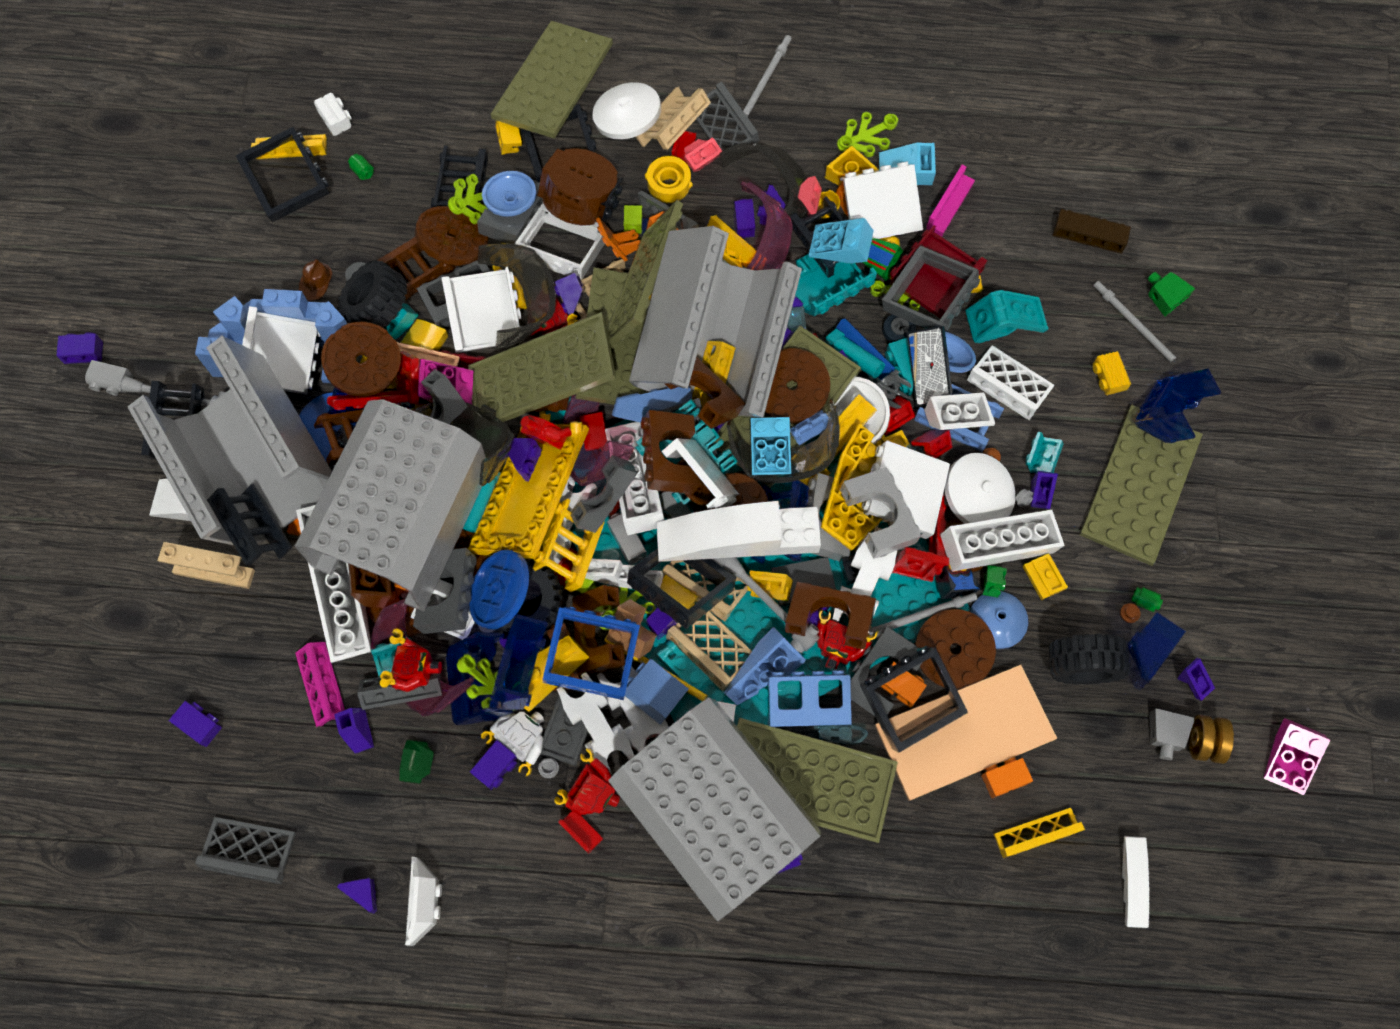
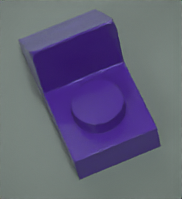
M1196 658L1177 678L1189 684L1195 698L1201 701L1215 689L1200 658Z

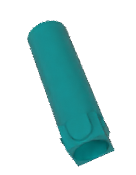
M835 329L826 337V344L838 352L843 350L848 359L860 366L861 370L872 378H877L884 370V362L846 338L845 334L838 329Z
M490 466V471L463 527L464 530L475 533L478 528V524L482 519L501 474L498 469Z

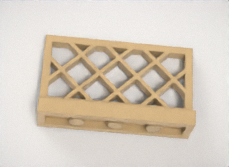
M683 560L671 561L669 565L667 564L662 571L664 576L668 575L697 595L698 598L695 602L700 601L710 593L706 585L713 583L709 580L705 581L703 575H701L702 581H693L690 574L699 572L695 569L689 570L687 563H685L686 570L679 571L674 568L676 563L684 562ZM736 577V581L744 583L740 578ZM745 584L746 586L741 590H735L734 588V591L729 594L733 595L734 599L731 606L722 600L709 611L725 622L747 593L748 585Z
M710 611L705 614L706 621H696L692 624V634H684L679 629L682 627L679 623L675 626L673 625L668 630L666 638L675 643L724 692L740 670L738 666L742 667L744 662L738 661L737 652H745L749 656L752 651ZM695 625H706V634H695ZM709 625L717 626L720 629V635L709 634ZM695 638H706V647H698L695 644ZM709 638L720 639V648H709ZM723 639H731L734 642V648H723ZM709 652H720L721 661H713L710 658ZM723 652H734L735 661H724ZM724 665H735V673L731 677L724 672Z

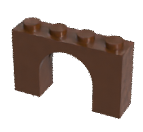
M696 356L689 385L701 389L710 397L711 400L705 403L698 417L712 429L736 418L746 403ZM664 383L670 390L678 387L671 383Z
M649 410L641 420V429L644 432L642 446H645L643 463L646 464L644 479L647 481V489L693 494L700 486L699 476L690 466L677 465L668 461L660 451L659 442L663 440L674 441L676 438L691 439L695 434L694 416Z
M797 582L785 622V632L805 636L812 614L823 607H834L843 611L849 619L845 646L865 650L875 612L876 598H871L868 595L853 594L849 591L834 590L829 587L815 586L807 582Z
M607 585L599 586L572 597L573 607L578 612L584 613L585 610L595 612L597 616H601L607 611L618 608L620 605L618 587ZM574 621L575 641L589 656L577 668L578 675L586 672L588 676H595L601 672L604 673L625 665L623 645L608 643L599 647L595 639L596 626Z

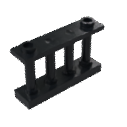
M444 145L443 152H440L441 164L435 196L431 199V208L448 206V200H442L443 193H455L456 191L453 185H445L446 177L466 178L471 174H475L478 178V183L476 184L474 195L482 192L488 164L486 149L479 148L478 155H475V157L450 155L448 145ZM449 162L469 163L476 166L472 172L448 170ZM465 187V188L463 189V193H462V194H466V193H467V188H468V187ZM469 205L466 206L468 209H470V210L473 211L474 213H475V212H478V213H479V211L476 210V209H474L473 207H471V206H469Z
M827 196L823 198V208L818 210L816 214L805 218H799L796 213L790 216V227L808 252H810L814 231H809L806 225L826 214L832 219L829 223L845 221L837 211L835 203L830 201ZM813 258L827 278L834 275L835 264L839 263L838 261Z
M160 381L151 382L149 399L157 414L186 417L201 411L205 392L204 388L198 384L192 383V390L187 391L167 389V385ZM165 398H190L189 409L165 408ZM144 437L141 455L156 459Z
M251 484L241 495L230 497L224 488H217L207 499L245 565L253 564L264 552L274 551L278 559H282L292 549L291 544L254 484ZM245 502L249 511L239 513L234 504ZM255 519L259 527L248 529L243 520ZM264 535L269 544L258 545L253 536Z

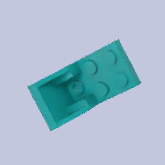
M999 290L991 292L965 310L974 343H982L1007 336L1016 329L1042 333L1048 330L1040 298Z

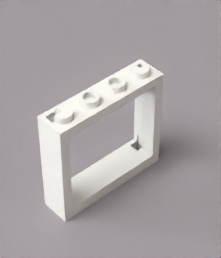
M542 204L516 241L515 257L566 276L577 272L582 281L605 243L602 240L603 236L598 233L597 227L599 225L597 222L594 225L587 226L570 224L556 218ZM544 222L595 241L581 264L529 246Z

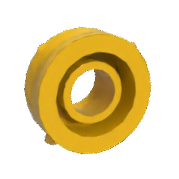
M664 156L656 159L650 164L647 173H645L650 194L663 203H674L676 200H682L693 186L690 168L683 160L674 156ZM672 179L676 182L669 185L664 184L662 181Z

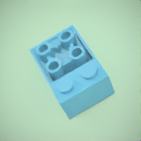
M914 143L879 152V170L881 166L891 165V168L898 167L897 163L908 161V164L915 166L917 185L933 184L936 174L935 143Z
M865 218L818 224L815 226L809 257L850 264L867 262L874 230Z
M789 417L751 418L752 475H790Z

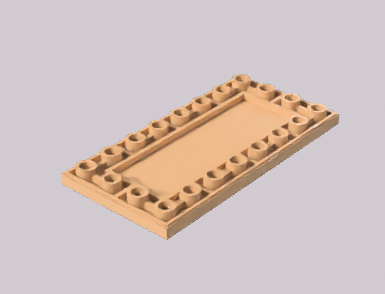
M1021 665L958 690L968 713L900 753L892 750L880 724H875L890 760L898 762L896 774L908 801L1057 739ZM948 694L889 718V721L897 737L954 704Z

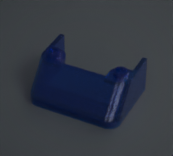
M1209 368L1162 378L1151 389L1134 416L1133 422L1137 428L1164 443L1194 439L1196 435L1185 418L1183 410L1188 408L1194 409L1199 406L1202 398L1220 395L1221 391Z
M1156 612L1141 633L1137 631L1128 642L1131 668L1130 677L1133 686L1139 690L1150 682L1186 632L1158 612Z
M519 614L515 615L506 639L488 708L495 710H523L525 706L529 707L532 694H528L529 685L539 649L543 650L546 643V638H543V635L548 625L547 622Z
M476 632L448 648L446 662L451 713L455 725L493 721L501 716L513 713V708L495 707L483 709L481 702L488 697L491 698V694L479 695L475 699H471L467 695V688L472 685H483L471 674L462 673L457 668L458 660L468 654L474 658L475 668L479 671L477 662L483 658L489 662L496 654L494 643L504 638V633Z

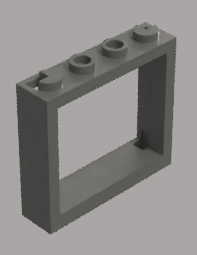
M919 246L882 299L883 310L925 329L944 326L945 330H948L954 316L959 315L963 303L969 300L973 288L976 289L979 285V270ZM924 263L966 280V283L940 321L897 303Z

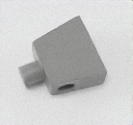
M1160 709L1151 711L1149 714L1151 745L1161 747L1160 758L1172 760L1173 751L1185 749L1194 718Z

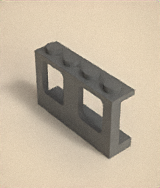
M483 258L464 267L456 268L453 272L441 275L437 279L423 283L417 288L419 296L423 300L435 325L443 329L450 326L446 303L435 307L429 297L444 290L442 277L449 276V278H455L481 272H490Z

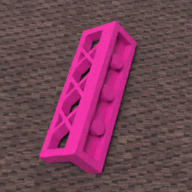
M961 165L929 218L926 229L930 230L935 225L934 232L940 236H943L975 182L974 179L964 175L966 166Z
M325 642L308 643L295 654L316 727H319L330 720H335L334 714L345 709ZM305 653H306V655H307V661H306V662H305V658H304V655H303V654H305ZM316 690H317V693H318L317 699H316V697H315V691H316ZM321 708H322V711H323V714H324V717H323V718H321V714H320Z

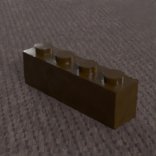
M1060 209L1052 236L1122 254L1128 243L1131 226L1091 217L1087 214H1080L1071 210Z

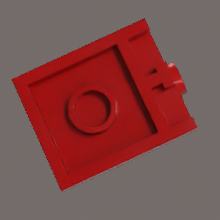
M400 351L401 366L395 379L397 391H384L370 396L332 395L328 396L327 404L335 410H345L346 407L351 406L357 409L364 408L367 402L371 400H386L396 405H401V402L417 404L419 403V358L405 351Z
M944 496L942 497L934 535L929 537V552L905 547L896 557L892 573L933 582V577L940 575L944 566H949V558L945 553L940 536L946 528Z

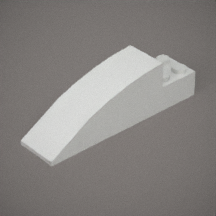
M778 501L711 509L657 522L659 562L819 553L821 547L817 507L779 509Z
M315 505L296 510L301 533ZM339 560L332 576L313 569L308 563L331 663L371 652L366 607L350 595L348 563Z

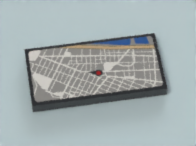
M939 326L907 332L916 407L927 406L930 397L953 395L945 327Z

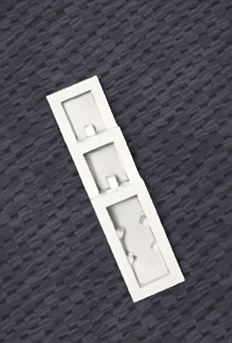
M591 559L585 578L604 584L632 589L627 584L628 571L635 565H623L621 560ZM649 570L644 574L659 588L661 587L664 577L662 571Z
M1124 836L1122 878L1124 879L1123 901L1126 903L1125 925L1127 927L1148 928L1149 870L1147 841L1145 837Z

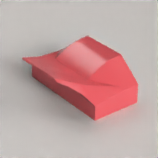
M713 137L709 140L698 139L684 148V158L692 171L696 172L714 161L723 151Z
M816 176L805 180L801 184L798 199L805 205L808 216L817 213L822 188Z

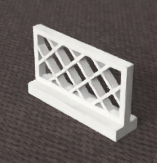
M991 346L979 363L975 365L967 381L1029 421L1054 387V384L994 346ZM993 353L998 356L999 361H991L990 354ZM1001 365L1002 372H995L993 366ZM1005 365H1012L1015 371H1007ZM989 366L990 372L987 373L980 367ZM1026 374L1030 377L1031 381H1023L1021 375ZM1009 375H1016L1018 382H1010ZM996 376H1004L1006 382L1002 383ZM1042 384L1048 389L1046 391H1038L1037 385ZM1032 385L1034 392H1026L1024 386ZM1020 386L1022 393L1016 392L1012 387ZM1036 396L1037 404L1029 400L1028 397Z

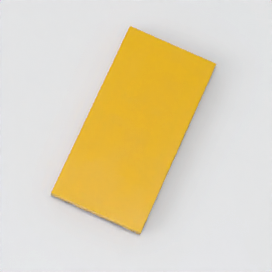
M554 424L562 429L566 427L571 428L570 425ZM582 425V432L580 434H572L570 437H567L561 450L537 443L541 447L542 452L529 481L523 479L510 457L507 458L482 519L468 547L469 551L474 555L491 556L500 550L507 549L519 553L523 558L536 559L589 428L587 425ZM520 429L517 438H529L522 434Z

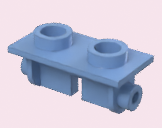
M821 410L792 427L790 432L798 445H801L828 429L831 424L827 414Z

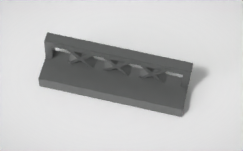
M643 191L638 192L642 212L652 217L669 208V206ZM683 214L679 221L676 222L679 230L699 228L698 223Z
M431 673L430 675L432 676H430L429 683L426 686H420L410 692L395 690L391 685L381 687L380 680L382 678L379 677L360 680L357 695L361 708L365 710L442 696L441 673Z

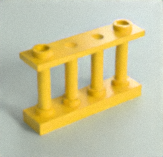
M567 498L558 503L536 559H534L533 570L537 571L544 566L549 567L566 578L565 589L573 592L583 585L605 522H603L596 533L584 530L583 539L561 526L564 517L574 523L571 517L572 512L567 510L571 500ZM558 533L578 545L577 555L555 542ZM552 549L572 561L573 567L571 571L549 558Z

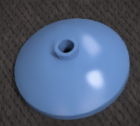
M505 171L494 175L486 182L483 187L482 198L486 208L492 213L499 216H515L525 212L532 206L536 199V187L528 175L518 171Z
M945 332L950 372L964 373L970 371L976 363L974 351L958 336Z
M1001 591L998 598L981 595L973 603L970 612L987 624L993 634L996 649L1012 647L1026 634L1028 615L1023 604L1013 595ZM998 614H1003L1004 619H1000Z

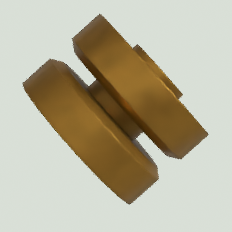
M1197 715L1194 718L1189 735L1191 757L1194 760L1206 761L1210 759L1214 763H1227L1234 742L1231 721L1219 717L1213 720L1210 716Z

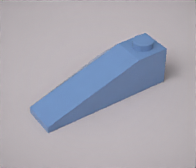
M667 387V389L663 390L653 389L645 394L635 393L617 397L612 416L641 423L642 417H645L649 410L660 411L692 399L691 388L677 387L670 390Z
M773 627L757 643L724 693L736 705H739L758 694L760 689L767 686V676H772V672H784V675H791L806 659Z

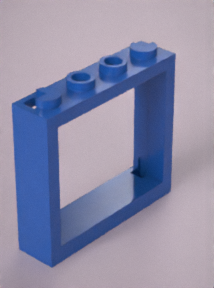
M559 607L542 683L624 700L640 625L630 619L619 621L616 620L615 616L611 615L601 617L597 616L593 611L585 610L583 613L576 611L574 607ZM564 619L631 633L620 688L551 673Z

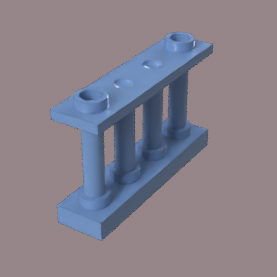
M952 384L953 395L971 394ZM987 401L992 416L999 419L1004 408L1000 407L996 402ZM920 407L914 421L933 430H939L929 426L924 411L925 408ZM989 426L980 427L976 433L968 430V428L945 429L950 430L951 438L980 452H983L989 441L984 436Z

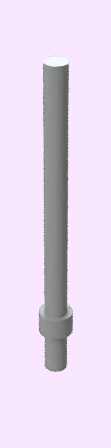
M786 35L782 43L776 48V54L744 108L743 112L747 117L779 60L785 55L787 46L791 41L789 35Z
M1100 281L1093 285L1103 295L1102 298L1106 302H1110L1170 362L1176 358L1115 297L1111 290H1108Z
M974 592L962 597H953L951 601L870 628L869 634L874 636L877 630L879 632L881 628L883 630L887 627L895 629L935 615L941 611L961 608L964 604L977 600V595Z

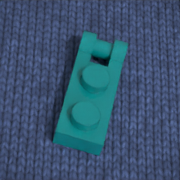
M669 640L665 644L666 647L663 650H659L656 656L680 679L700 690L710 678L675 643ZM671 652L676 655L672 660L667 657Z

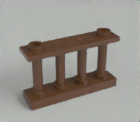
M416 237L377 260L385 262L393 269L398 267L409 281L407 283V294L405 295L406 300L418 292L417 288L423 283L431 282L441 275L451 273L456 268V265L438 261L439 264L430 269L419 255L423 249L418 244ZM410 258H413L424 272L417 278L412 275L404 264Z
M364 409L336 414L324 413L318 416L314 428L325 429L332 448L326 458L328 466L336 465L344 448L339 447L332 426L343 425L349 440L353 432L350 423L358 422Z

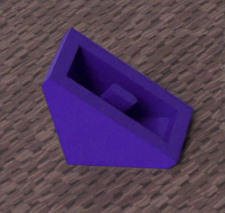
M1044 471L1036 473L1031 482V492H1033L1031 507L1051 508L1057 473Z
M373 879L351 881L337 886L338 889L367 911L375 914L377 903Z

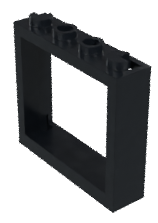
M577 104L566 121L578 118L587 149L595 152V140L590 138V135H592L591 128L585 122L587 121L585 110L582 111L580 104ZM521 128L536 181L540 183L542 169L531 133Z
M294 127L235 155L267 217L272 222L330 194L327 189L329 184L326 178H321L319 174L321 169L316 161L313 162L311 159L313 154L308 146L305 147L303 144L305 139L300 131L297 132ZM294 139L318 186L273 208L249 161Z
M657 548L628 571L627 584L685 629H688L734 591L736 577L712 559L683 560L717 586L688 610L644 576V574L660 563Z
M926 645L923 648H918L916 650L917 653L914 655L902 657L899 659L898 664L886 666L881 670L882 673L877 676H869L860 685L892 750L898 753L968 713L935 647ZM930 658L954 705L897 737L874 690Z

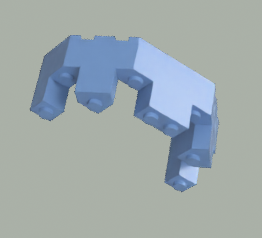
M264 289L263 299H252L245 305H242L234 296L213 311L220 323L209 330L208 337H198L195 355L212 377H223L206 347L221 336L242 345L249 306L256 307L257 312L315 322V327L321 336H317L316 343H319V349H323L328 337L341 329V326L346 325L347 322L329 301L326 303L308 302L302 291ZM363 355L358 356L356 361L360 363ZM322 370V382L330 383L324 373V370Z

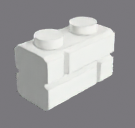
M329 93L323 98L321 97L314 101L318 113L332 135L336 136L342 133V131L351 128L349 120L352 118L347 109H342L344 106L339 97L335 98L333 93Z

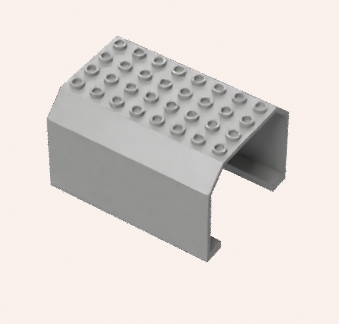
M715 226L669 231L629 381L634 387L651 392L653 389H667L664 383H671L686 389L690 387L691 394L693 395L695 386L689 385L696 356L702 361L708 341L724 342L736 348L726 385L746 403L738 416L763 418L802 268L789 262H783L781 269L750 270L723 262L722 258L729 233ZM713 346L711 355L715 353L716 346Z
M221 336L206 348L230 387L229 391L199 413L175 420L157 414L150 399L145 395H142L127 407L200 538L233 545L207 501L217 488H224L230 497L241 495L251 484H254L280 528L283 529L298 518L296 510L316 505L332 471L264 356ZM245 502L234 504L239 513L249 511ZM255 519L243 520L248 529L259 527ZM264 535L253 536L257 543L267 540Z
M386 400L368 401L295 547L313 569L332 576L339 560L391 580L409 591L404 602L405 605L424 612L490 471L482 444L460 428Z
M707 698L687 712L625 763L608 780L717 922L734 910L821 836V830L718 702L712 698Z

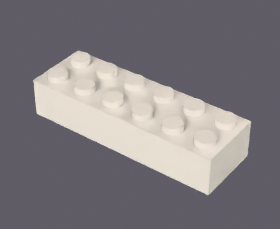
M634 422L605 429L610 457L613 455L631 461L638 473L619 499L627 535L657 529V522L664 521L658 490L647 489V481L644 479L646 464L643 463V457L635 448L638 445L636 441L644 435L641 423Z
M1052 510L950 526L940 535L952 571L1037 557L1048 553L1053 554L1065 546Z

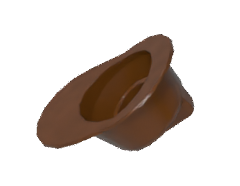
M317 259L303 267L299 291L303 292L308 301H315L324 296L332 277L331 268Z

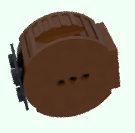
M557 148L542 169L537 196L543 198L544 206L556 218L574 225H594L598 217L603 222L606 219L609 220L613 209H617L620 202L618 196H620L623 190L621 185L623 178L621 177L617 183L618 173L613 164L595 152L576 148L562 151Z

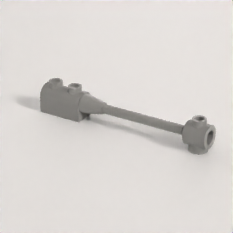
M91 360L85 375V381L91 390L100 392L101 388H105L107 393L117 396L119 392L150 393L151 386L133 379L134 376L127 368ZM219 392V395L213 396L211 400L204 399L201 406L207 407L226 392ZM167 397L190 403V398Z
M736 557L712 559L721 567L740 578L786 622L788 614L746 573ZM811 623L807 628L805 636L792 634L793 640L790 643L798 652H807L819 640L820 637L817 634L820 631Z

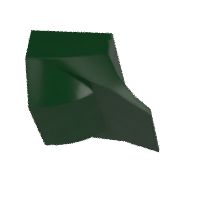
M406 741L400 764V782L421 784L422 779L430 774L434 751L428 747V743Z

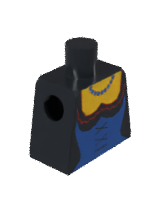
M949 564V566L942 568L940 575H935L941 599H951L956 596L962 597L974 592L976 593L981 589L970 568L952 571Z

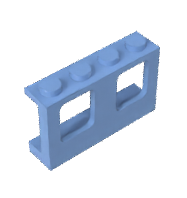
M834 670L832 674H824V671H812V675H804V671H794L792 675H784V672H772V676H767L769 686L768 725L770 727L851 724L850 675L844 674V670ZM820 680H840L842 682V706L840 708L819 707L818 683ZM780 681L801 682L802 707L800 709L781 710L778 708V683Z

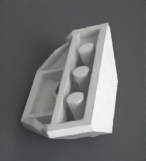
M412 857L405 941L407 946H414L436 925L437 919H440L441 908L438 906V897L442 895V884H439L438 878L417 857Z

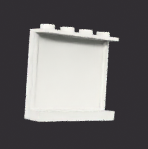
M908 161L897 163L898 167L891 168V165L881 166L880 170L874 171L873 168L862 170V174L857 175L856 172L845 173V177L840 178V181H843L849 220L865 218L874 230L872 239L923 230L915 166L908 164Z
M505 267V270L449 278V276L442 277L456 353L522 342V337H525L524 328L519 326L518 319H521L520 308H516L515 305L518 297L516 290L512 289L511 283H514L513 272H509L508 267Z
M249 306L242 345L264 356L284 391L307 395L308 389H312L313 378H310L311 371L315 372L316 360H313L314 354H318L319 343H316L317 336L321 337L315 327V322L257 312L256 307Z
M676 438L662 451L667 458H684L716 497L706 505L707 508L729 507L737 500L735 498L739 494L696 440Z
M885 441L876 449L875 456L877 459L871 468V472L887 467L889 473H892L897 489L902 492L906 507L911 510L914 523L920 528L921 538L927 539L934 535L950 464L890 441ZM878 500L863 501L862 509L866 516L870 514L890 522L894 521L890 508L883 502Z

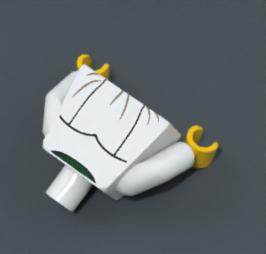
M522 711L518 714L504 715L490 727L489 732H483L481 738L484 739L487 735H490V739L486 744L490 745L496 739L514 753L522 762L526 760V763L522 764L518 770L520 773L524 766L528 767L526 776H529L532 772L531 765L535 764L542 751L543 737L541 734L543 728L540 724L544 721V718L539 712H535L531 717Z

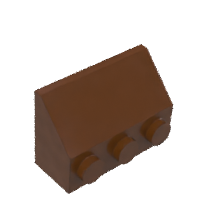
M348 563L350 595L365 607L384 608L391 598L390 580Z

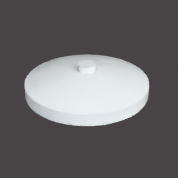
M621 84L609 89L597 100L593 108V120L598 131L606 137L613 139L636 137L649 130L656 123L661 113V102L657 92L646 84Z
M855 377L827 414L828 420L832 425L860 394L877 409L864 425L867 430L874 434L871 443L875 444L887 430L890 420L889 403L884 392L875 383L865 378ZM828 429L821 432L820 436H822Z
M971 453L956 460L949 468L945 484L946 499L953 513L963 523L968 524L1010 516L1015 504V487L1009 472L997 459L983 453Z

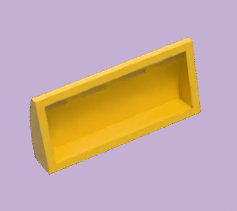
M417 319L401 343L439 351L447 340L448 334L445 329L437 325Z

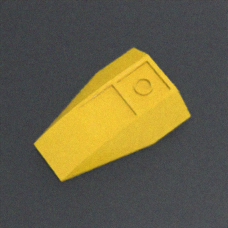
M861 424L857 425L840 455L821 523L823 530L850 550H853L867 536L868 532H871L883 520L870 514L866 516L862 509L863 502L848 507L840 491L844 481L870 473L873 464L876 463L877 457L875 452L877 447L871 443L874 434Z

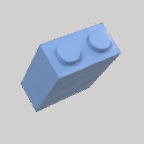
M650 659L647 664L642 662L635 672L638 674L635 678L631 676L628 679L625 697L661 725L688 691V688Z

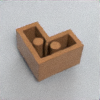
M629 599L618 606L615 613L616 620L624 621L625 619H630L640 625L646 608ZM641 625L634 651V656L638 659L651 651L656 638V634ZM610 629L606 640L616 645H623L624 650L628 652L631 633Z

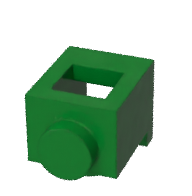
M987 565L983 577V595L999 597L1001 590L1004 591L1006 579L1004 578L1007 568Z

